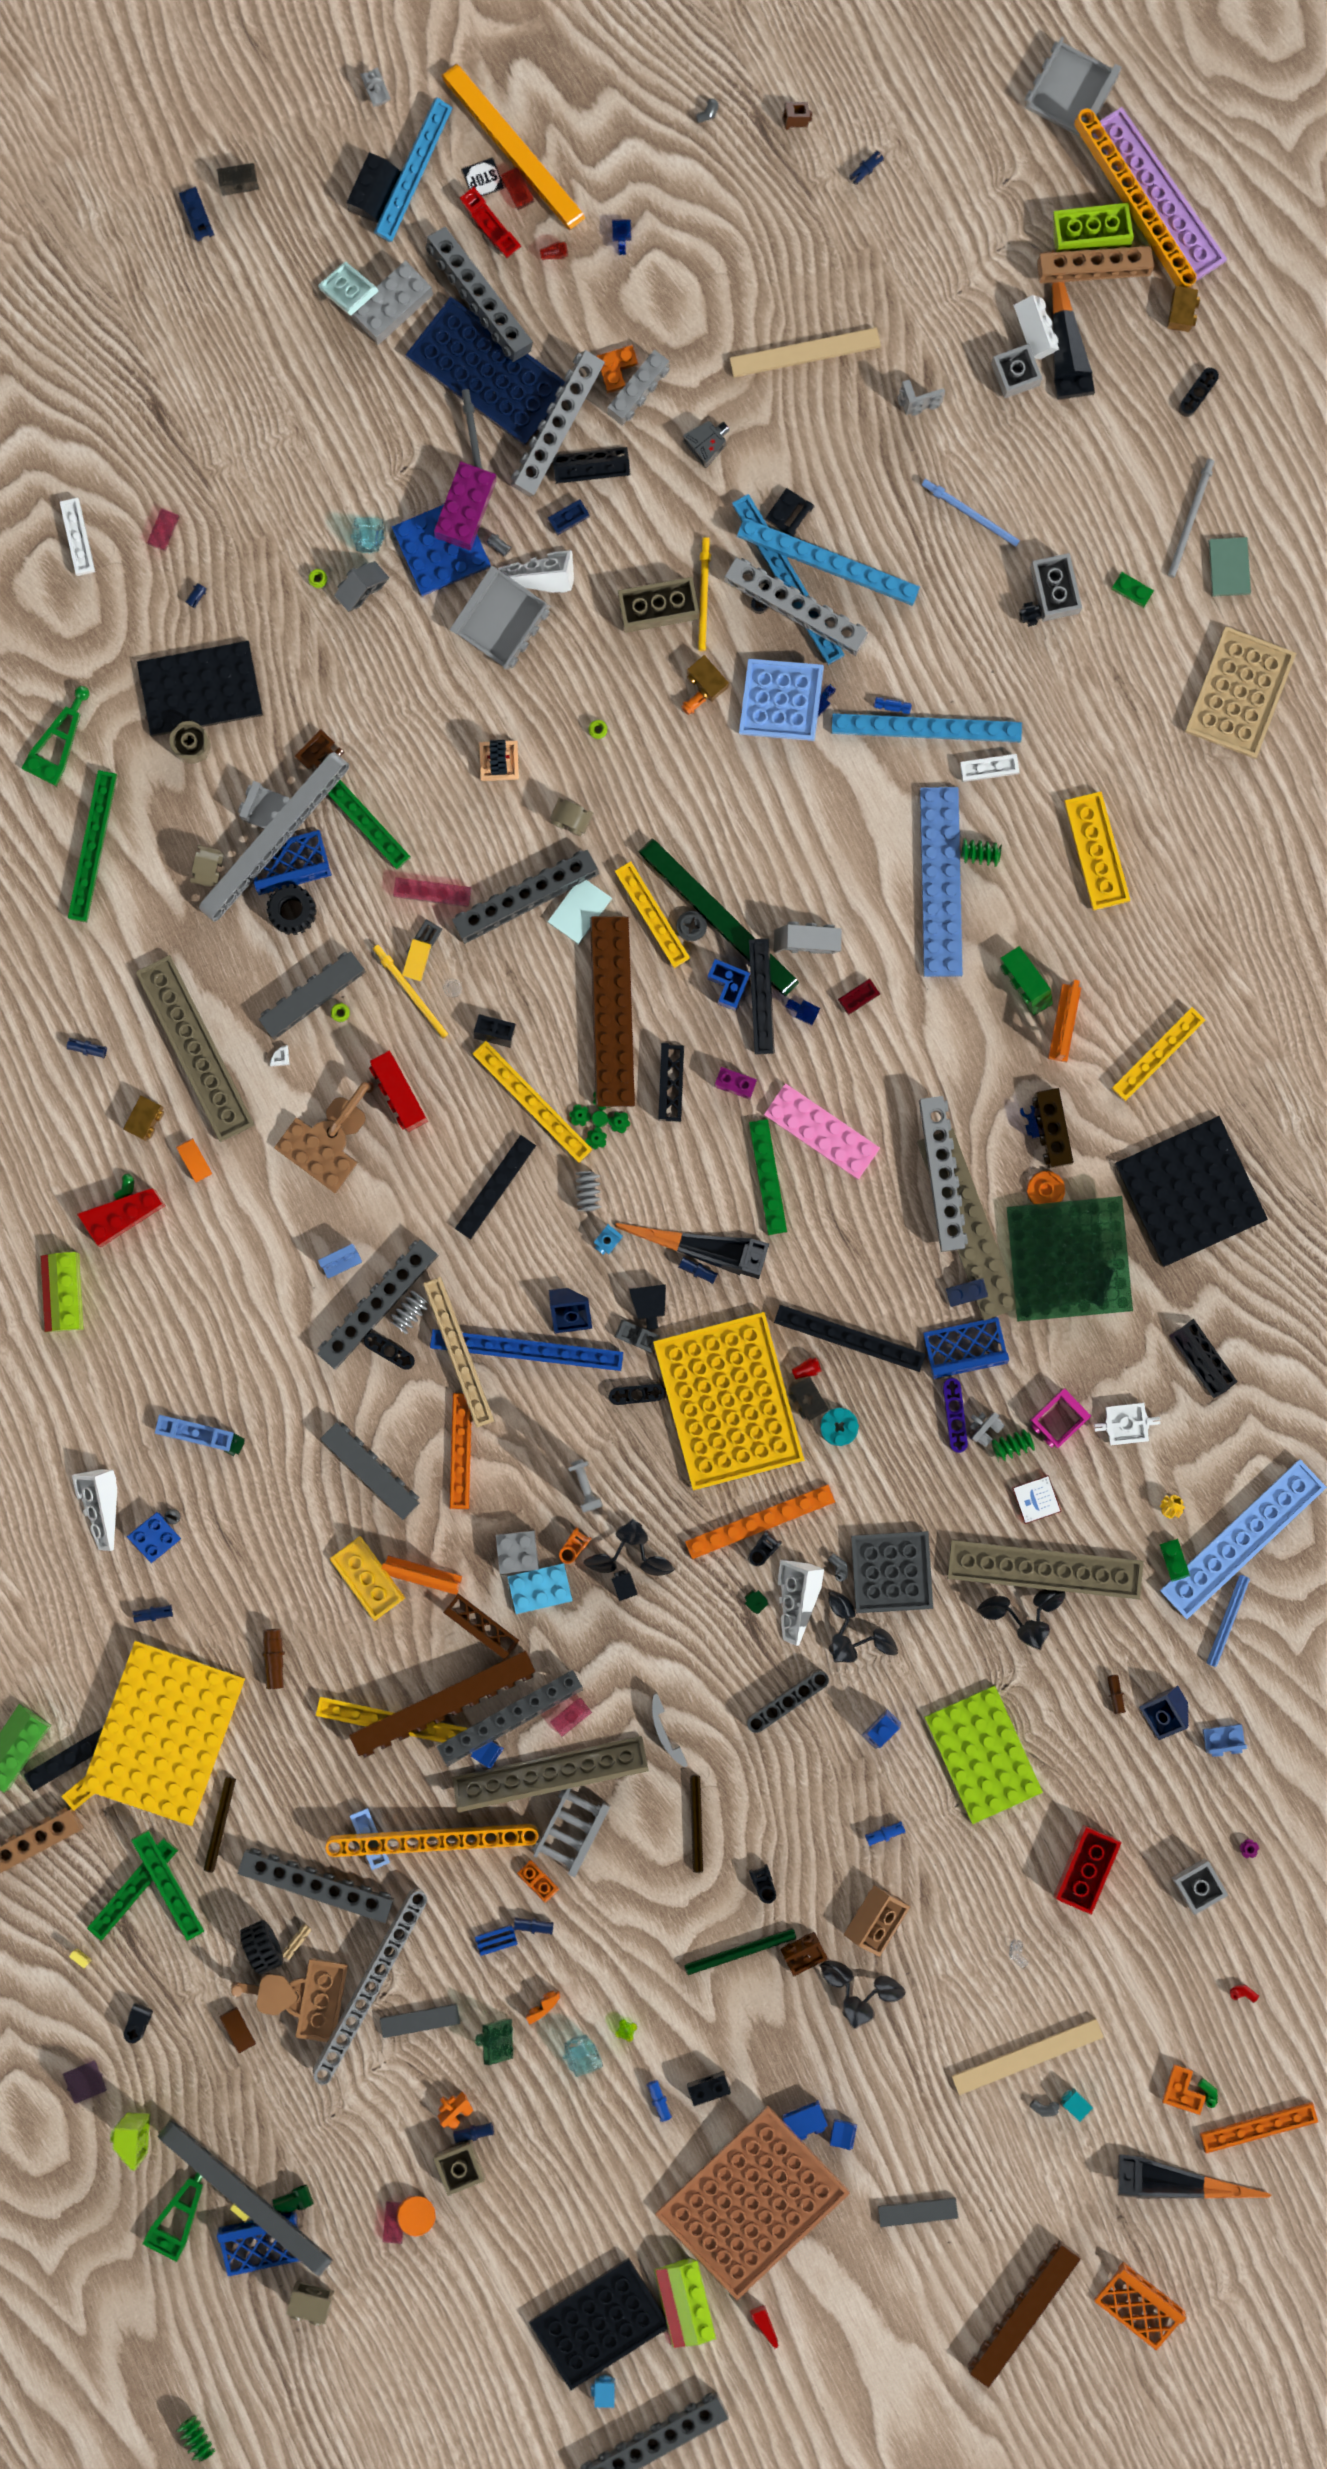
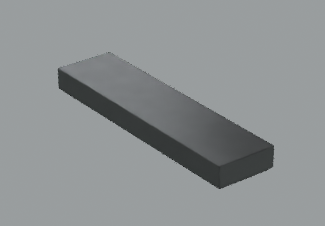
M457 2004L381 2017L380 2023L383 2038L458 2025L460 2024Z
M956 2197L878 2206L880 2227L958 2219Z

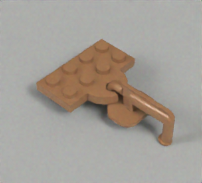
M362 1082L349 1101L343 1097L334 1099L326 1110L327 1121L319 1122L312 1128L296 1117L274 1149L332 1192L337 1193L359 1163L344 1152L347 1143L346 1135L357 1133L365 1123L366 1116L357 1107V1104L365 1093L373 1091V1084L371 1082Z
M309 1958L306 1978H297L288 1983L284 1976L267 1974L262 1977L260 1985L233 1982L231 1984V1994L234 1997H239L242 1993L258 1995L256 2005L261 2013L278 2015L286 2009L292 2016L298 2018L295 2038L328 2042L338 2024L348 1964Z

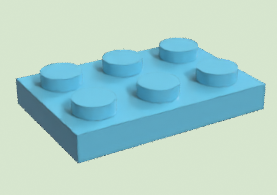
M564 1563L507 1576L516 1614L573 1601Z

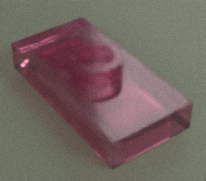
M161 508L147 544L166 551L180 516Z
M579 1697L552 1719L550 1723L563 1737L589 1716L592 1711L582 1698Z
M386 2201L383 2231L384 2243L402 2244L403 2231L397 2224V2210L402 2202Z

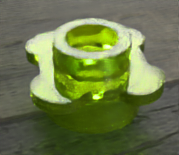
M621 2019L619 2021L620 2026L615 2035L617 2038L631 2042L634 2039L633 2034L637 2030L636 2023H628L625 2019Z

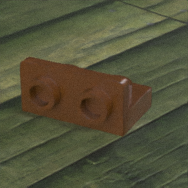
M815 1932L806 1934L797 1941L789 1943L780 1949L793 1977L828 1959Z

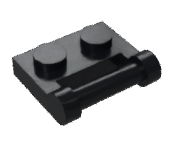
M786 487L765 520L785 534L794 537L796 529L808 512L813 510L814 505ZM797 506L803 507L791 525H785Z

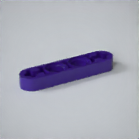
M949 1378L943 1384L949 1444L954 1452L961 1453L968 1446L961 1384L957 1379ZM950 1381H953V1384H957V1388L954 1389V1395L959 1394V1398H947V1395H951V1390L947 1389ZM952 1400L958 1401L960 1405L957 1411L949 1409V1403ZM955 1419L960 1420L962 1423L961 1429L957 1431L951 1427V1423ZM963 1432V1436H959L961 1442H964V1445L958 1450L953 1445L957 1442L956 1436L952 1437V1433L958 1434Z

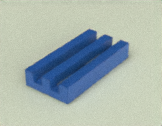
M513 1925L475 1936L480 1956L518 1944ZM510 1930L511 1934L481 1943V1939ZM510 1938H512V1940H513V1941H510V1942H507V1943H504V1944H501V1945H498V1946L491 1947V1948H488V1949L483 1950V1947H485V1946H488V1945H491V1944H494V1943H498V1942H501V1941H504V1940H507V1939H510Z

